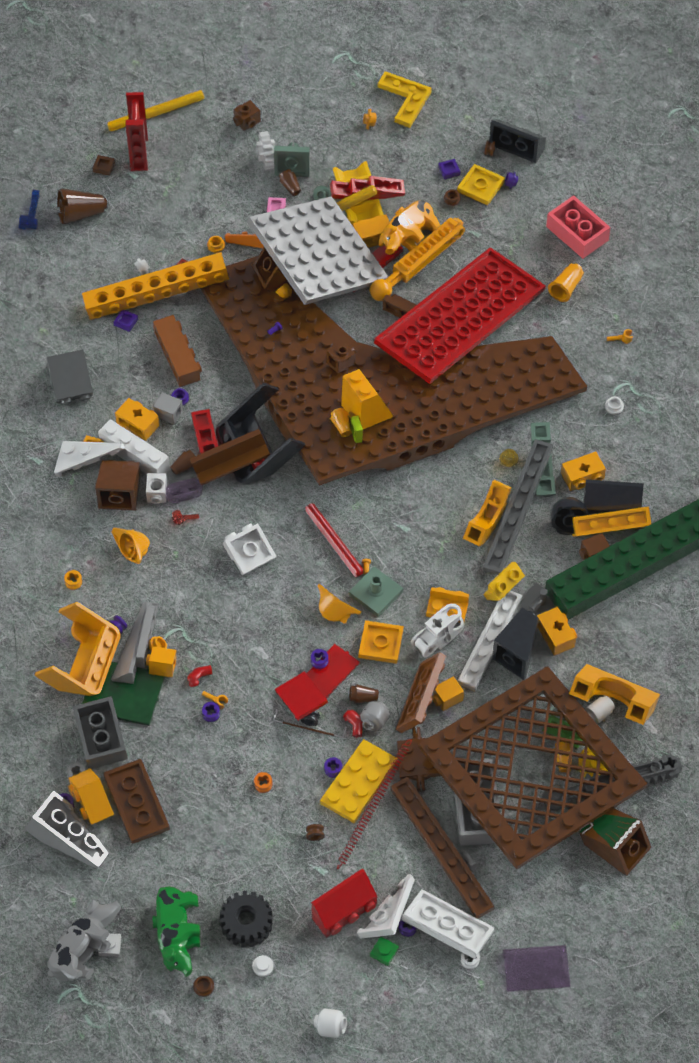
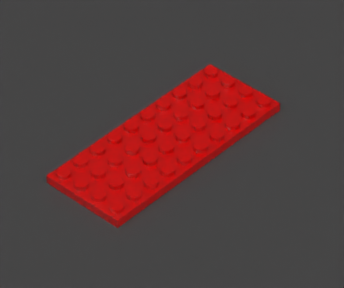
M490 247L374 338V344L431 384L545 291L546 285Z

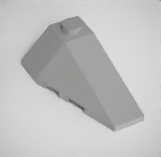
M53 791L31 818L25 830L39 841L97 869L109 853L94 834H90L84 826L86 823L83 819H79L74 813L73 806Z

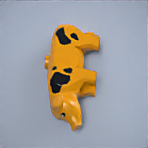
M418 200L405 209L403 207L398 209L395 216L381 233L379 246L385 245V252L389 255L393 254L400 244L409 251L415 248L425 238L421 230L434 232L440 226L431 205L425 201Z

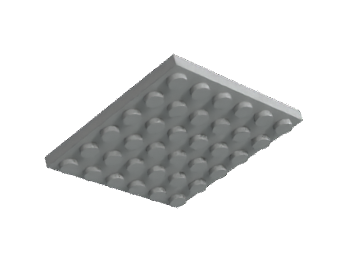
M332 196L251 216L247 220V223L304 305L370 287L375 280L388 278L386 272Z

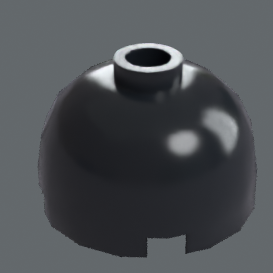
M565 497L553 505L550 511L551 525L556 529L557 533L562 535L575 534L572 517L589 515L584 503L577 498Z

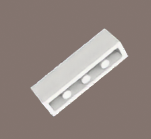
M111 419L98 431L99 439H102L104 443H122L124 450L119 451L116 455L126 461L140 462V469L144 473H167L170 470L169 456Z

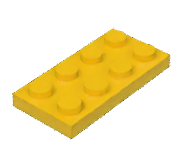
M363 739L320 799V804L350 822L355 823L375 795V792H377V789H379V786H381L380 783L385 781L383 779L388 770L393 769L390 766L393 760H395V756Z

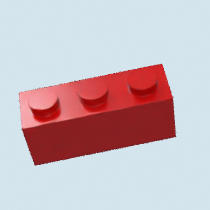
M362 868L311 902L312 920L326 938L330 935L338 934L343 926L356 922L361 914L364 912L369 913L376 907L377 894L365 870Z

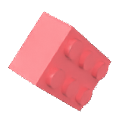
M574 195L547 215L546 227L582 259L609 241L611 227Z

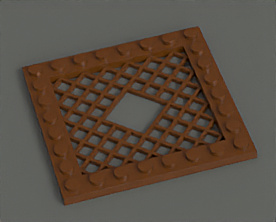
M548 666L422 741L418 747L516 870L639 793L648 784L575 697L569 694V690ZM534 700L533 707L524 706ZM536 701L548 702L547 710L536 708ZM550 704H552L558 712L551 711ZM518 710L517 717L508 716L509 714ZM520 711L532 712L531 719L520 718ZM535 712L546 714L545 722L534 720ZM549 715L559 716V724L548 723ZM563 718L570 726L562 725ZM502 719L501 727L493 726V724ZM504 721H516L515 729L504 728ZM519 722L530 724L529 732L518 730ZM533 725L544 726L543 734L533 733ZM547 727L558 729L557 737L546 735ZM561 729L572 731L571 739L560 737ZM485 730L484 737L476 735L481 731ZM488 730L500 731L499 739L487 737ZM503 732L514 734L513 742L502 740ZM575 732L582 739V741L574 740ZM517 734L528 736L527 744L516 742ZM531 737L541 738V746L530 745ZM469 739L468 746L460 745ZM472 739L484 741L483 749L471 747ZM545 739L556 741V748L544 747ZM486 742L497 743V752L485 750ZM559 742L570 743V752L558 750ZM501 744L512 746L511 754L500 752ZM573 745L585 746L584 754L573 752ZM515 747L555 754L550 787L510 780ZM589 748L595 756L587 755V749ZM456 749L467 751L466 759L455 757ZM470 752L482 753L481 761L469 760ZM484 755L496 756L495 764L483 762ZM557 755L569 756L568 764L557 762ZM499 757L510 758L509 766L498 765ZM572 757L583 758L582 766L571 765ZM586 759L597 761L596 769L585 767ZM600 762L608 771L599 770ZM460 763H465V769L460 765ZM468 764L480 766L479 773L467 772ZM482 767L494 768L493 777L481 775ZM556 767L567 768L566 776L555 775ZM497 769L508 771L507 779L496 777ZM570 769L581 771L580 779L569 777ZM584 772L596 773L595 782L583 780ZM599 774L610 776L609 784L598 782ZM472 778H478L477 784L473 781ZM480 779L492 781L491 789L479 787ZM554 779L565 781L564 789L553 787ZM495 782L506 783L505 792L494 790ZM568 782L579 783V792L567 790ZM509 784L520 786V793H509ZM583 784L594 786L593 794L583 793ZM523 787L534 788V797L522 795ZM597 787L603 788L602 790L596 793ZM538 789L549 791L548 799L538 798ZM552 792L563 793V801L551 800ZM484 793L490 794L489 799L485 796ZM493 794L504 796L503 804L492 803ZM566 795L578 796L577 804L566 803ZM507 797L519 799L518 806L506 805ZM581 797L587 798L586 800L580 803ZM521 800L533 801L532 809L520 808ZM536 802L546 803V812L535 810ZM550 804L562 806L561 815L549 813ZM565 807L572 808L564 813ZM496 808L502 809V814ZM505 809L517 811L516 819L504 818ZM519 813L531 814L530 822L520 821ZM534 815L545 816V824L533 823ZM549 817H551V818H556V819H554L553 821H551V822L548 823V818H549ZM508 823H510V824H515L514 830L511 828V826H510ZM518 825L529 827L528 835L518 834ZM532 827L539 828L537 831L531 834Z

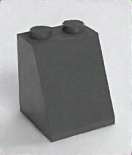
M83 349L47 357V366L56 403L61 402V405L72 403V400L75 399L84 401L93 396Z

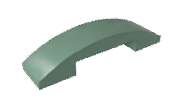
M550 422L530 424L531 448L535 439L547 443L551 442ZM551 455L536 489V496L556 495Z

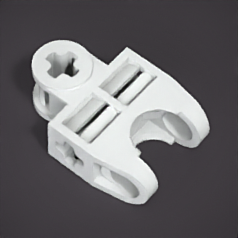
M456 604L446 605L425 622L426 627L412 638L411 645L416 646L422 652L423 657H429L437 648L440 650L444 648L463 630L464 621L461 617L460 607ZM450 609H456L458 614L448 616L447 612ZM458 621H460V622H461L460 626L457 627V628H454L455 624H456Z

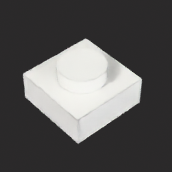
M109 934L106 940L111 943V946L106 953L98 952L99 956L120 957L121 934Z

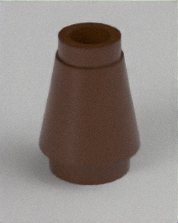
M290 169L283 171L279 175V182L292 196H297L301 193V189L295 173Z
M190 449L184 451L170 466L171 471L177 476L192 468L190 458L195 457L194 453Z
M358 684L350 686L349 701L354 702V704L378 701V689Z

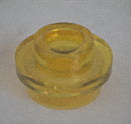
M506 449L500 454L502 465L513 467L518 463V454L513 449Z

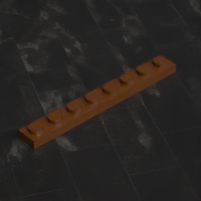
M406 777L391 785L390 790L475 918L478 919L493 911L495 906L410 779Z

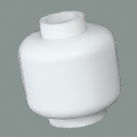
M322 1009L319 1015L315 1016L314 1027L317 1028L320 1036L338 1038L341 1034L345 1033L347 1018L343 1015L342 1011Z

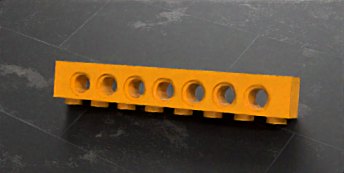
M219 252L83 292L82 296L89 319L93 320L229 280L222 253Z

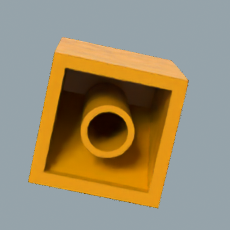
M360 369L343 375L341 406L348 412L350 418L352 416L359 417L363 429L393 417V414Z

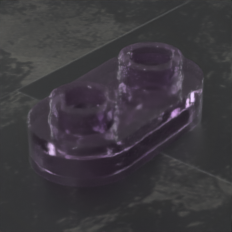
M196 478L169 484L166 487V499L171 503H178L197 498L203 492V485Z

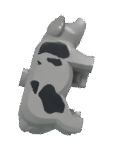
M94 899L87 907L86 914L77 919L64 936L59 938L57 946L47 962L49 977L55 976L60 981L89 979L94 969L87 968L83 964L91 958L94 951L106 953L109 950L111 943L106 940L109 936V931L104 928L112 923L121 909L117 900L110 904H98Z

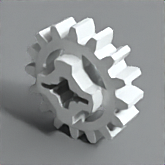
M268 131L259 132V142L256 143L259 162L263 161L265 170L274 169L275 141L270 139Z

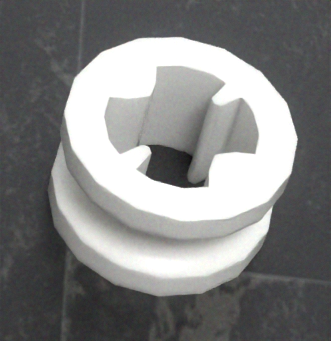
M462 952L461 964L465 968L474 969L479 965L480 954L472 962H468V959L465 960V958H468V955Z

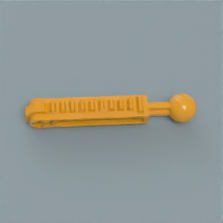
M448 218L434 232L394 264L393 273L388 278L377 279L371 284L369 291L372 298L377 301H383L386 294L391 296L392 287L402 280L407 283L464 234V222L459 218Z

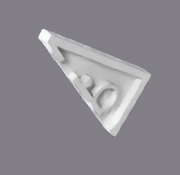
M63 441L54 474L57 477L62 476L64 471L69 469L77 470L82 466L99 461L100 457L109 453L111 456L117 454L119 451L124 450V446L122 443Z
M407 874L398 884L400 889L393 897L388 895L377 911L369 917L371 922L368 926L357 931L361 939L394 935L396 933L415 880L411 874Z

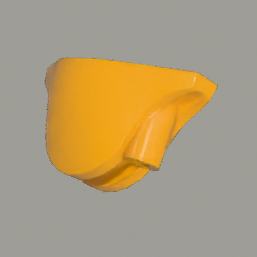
M113 528L112 534L121 553L127 560L140 564L150 545L148 537L134 529Z
M318 584L320 591L319 611L325 619L333 622L341 621L345 624L352 614L361 613L356 608L339 600L321 584Z

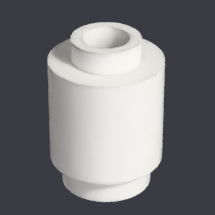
M608 696L599 697L586 707L585 710L598 724L612 714L615 705Z

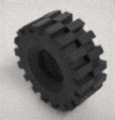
M243 891V895L240 896L238 892L234 893L233 899L229 896L227 904L223 903L222 910H220V924L223 935L226 934V939L228 941L232 940L233 945L237 946L238 943H241V947L246 948V944L254 947V942L256 941L258 944H261L263 942L262 938L267 939L269 932L272 930V909L269 907V902L267 900L264 901L262 895L256 897V892L251 891V895H247V891ZM243 912H250L255 918L251 924L244 925L238 921L239 915Z

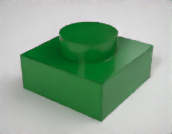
M380 936L370 952V957L389 966L399 950V946Z

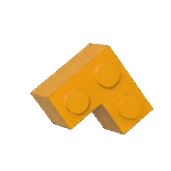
M91 768L68 778L71 784L68 785L69 792L76 802L80 801L82 808L79 810L84 820L87 819L92 825L114 815L101 780Z

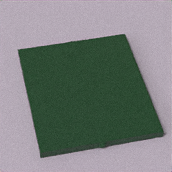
M111 662L101 692L94 696L85 695L82 704L112 696L117 719L150 726L165 676L149 674V669L137 667L134 684L115 682L111 678L118 663Z

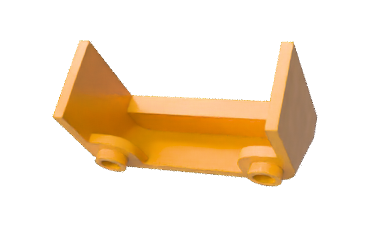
M75 602L59 609V613L73 621L71 627L72 636L81 643L70 673L68 674L55 666H51L35 672L34 676L58 691L94 696L102 690L120 640V631L116 626L79 602Z

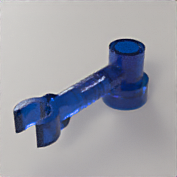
M32 190L28 216L20 215L19 229L26 230V228L37 230L38 219H35L40 198V190Z

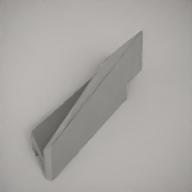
M144 602L111 678L112 681L134 684L137 667L145 668L149 652V640L152 638L159 603Z

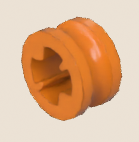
M261 772L255 776L254 786L258 792L266 793L271 790L272 777L270 774ZM267 780V784L260 785V781Z

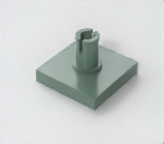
M289 143L288 146H274L275 176H279L283 171L290 169L295 173L296 177H310V147H299L297 143H294V146L293 143Z
M373 567L349 591V596L379 617L403 593V587L376 567Z

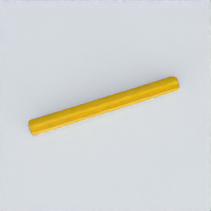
M198 90L146 108V120L204 99V94L202 90ZM128 115L109 121L107 123L109 131L112 132L126 127L125 120H129Z

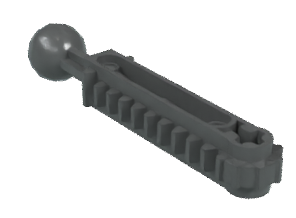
M672 754L662 755L660 759L655 757L653 761L647 759L645 763L640 761L638 765L632 763V766L648 783L647 786L652 782L655 785L657 781L664 782L667 778L669 780L677 778L683 767L680 758ZM596 773L593 774V777H591L589 774H586V777L583 780L595 782ZM601 774L598 776V782L609 784L610 776ZM583 784L582 792L593 794L594 786ZM553 785V787L564 789L559 785ZM579 785L569 787L567 790L579 792ZM597 787L596 793L602 790L603 788ZM544 790L542 798L548 799L549 791ZM552 792L551 800L562 802L563 793ZM567 794L566 803L568 800L578 798V796ZM550 804L551 810H560L562 806Z

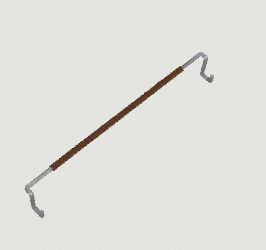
M277 709L275 711L276 713L273 720L276 722H281L283 724L343 738L342 736L334 735L332 733L275 720Z

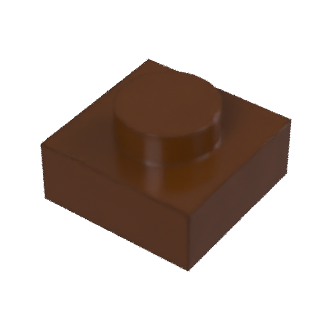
M98 155L93 165V173L110 176L115 164V158Z

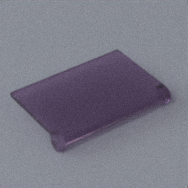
M566 945L503 949L507 992L571 987Z

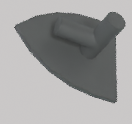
M537 583L528 590L521 603V608L532 611L536 616L556 608L547 595V589Z

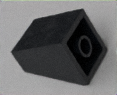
M523 607L494 639L492 659L522 680H525L536 640L538 617L532 611H527Z

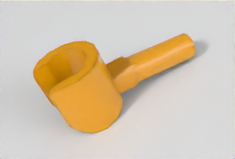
M626 329L622 335L609 336L607 341L622 340V342L628 344L633 336H630L632 330Z
M206 691L202 692V696L218 704L220 710L224 708V705L219 703V701L228 703V698L225 695L216 697Z

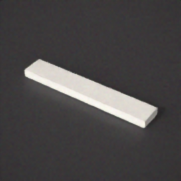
M510 590L497 602L457 681L460 686L476 691L492 659L494 639L512 620L523 595Z

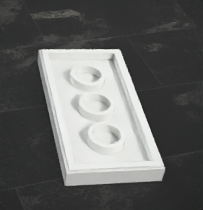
M422 889L404 912L401 919L474 959L494 932V927Z

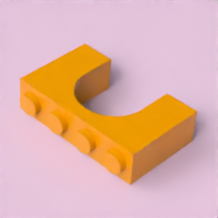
M586 664L575 676L569 692L570 695L587 702L593 695H605L615 698L628 706L625 718L642 725L653 714L660 697L659 693L589 664Z

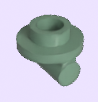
M321 185L315 188L313 197L315 200L331 197V192L328 187Z

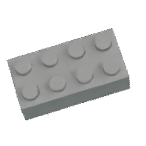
M493 758L484 759L483 761L494 764ZM460 763V765L465 769V763ZM468 764L467 772L478 774L480 766ZM482 767L481 775L493 777L494 768ZM472 778L473 781L477 784L478 778ZM480 779L479 787L491 789L492 781ZM496 782L494 784V790H497ZM454 792L460 846L495 843ZM484 793L485 796L489 799L490 794ZM493 794L492 803L499 804L498 795Z

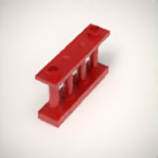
M144 92L126 93L129 120H125L130 170L148 171L146 149L148 130Z

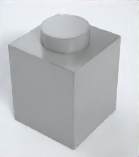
M162 393L159 398L155 399L153 409L159 419L175 425L183 412L182 400Z

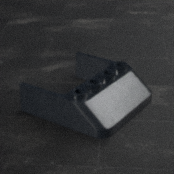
M262 383L217 425L215 430L220 445L254 430H260L270 456L264 458V461L256 469H253L252 464L233 472L237 481L243 484H250L273 475L305 446L304 442L289 438L276 451L272 452L255 416L256 411L279 391L278 387Z

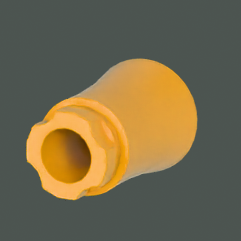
M570 263L548 285L550 295L560 302H567L584 274L582 267L578 264Z

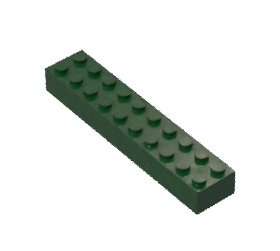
M699 499L546 580L545 589H547V596L556 607H559L561 613L564 612L569 620L699 549Z

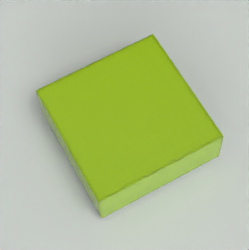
M352 416L350 426L354 441L359 443L362 442L363 428L359 417Z

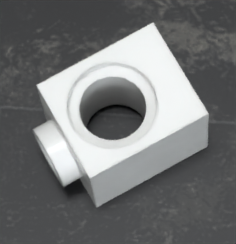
M147 473V503H166V473Z

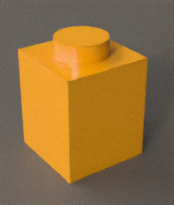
M153 646L151 654H148L146 658L149 674L172 678L176 666V650Z
M453 676L438 684L436 689L433 690L432 700L436 706H440L442 711H445L463 701L464 690Z

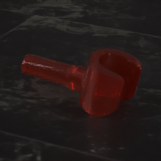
M175 510L172 512L173 516L171 517L176 525H180L185 520L199 519V514L182 515L180 510Z

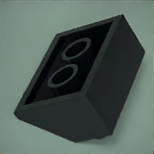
M499 119L490 122L489 141L491 143L496 141L495 148L537 163L545 150L546 137Z
M586 479L583 503L589 515L641 508L644 483Z

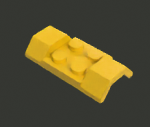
M367 161L363 162L357 169L347 171L333 167L336 181L349 182L351 178L368 180L371 176ZM379 199L365 200L344 210L351 224L384 215Z

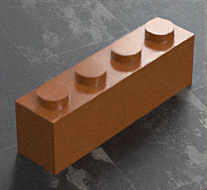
M174 315L153 321L154 333L179 387L200 381L202 368L200 363L195 361L194 350L188 347L189 341L186 334L183 335L181 332L182 326L180 321H176Z

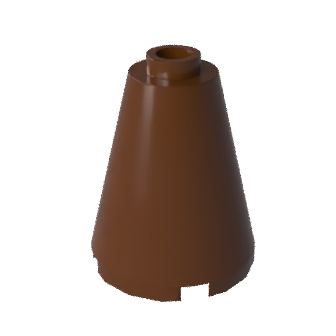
M60 189L57 192V207L60 208V213H58L61 224H68L103 213L104 209H107V200L100 194Z

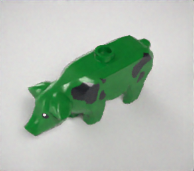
M172 886L161 887L156 897V916H152L153 928H157L158 946L165 967L170 972L174 969L184 973L185 977H188L192 973V964L187 949L193 947L200 948V924L187 923L186 910L187 908H193V906L198 907V896L192 893V891L182 892Z

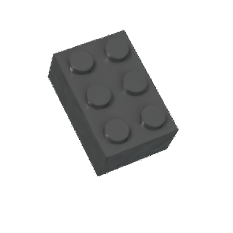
M112 696L72 706L88 769L128 759Z

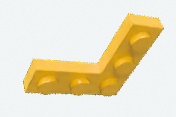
M386 71L378 82V88L406 97V100L395 116L394 123L411 128L430 96L432 88Z

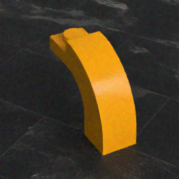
M496 480L492 481L486 499L476 517L469 521L463 539L479 547L488 540L507 506L506 501L511 487Z

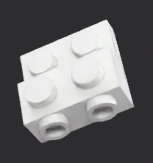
M248 524L242 528V532L238 534L233 532L225 537L226 540L223 542L231 560H234L242 576L277 557L259 524L254 526Z

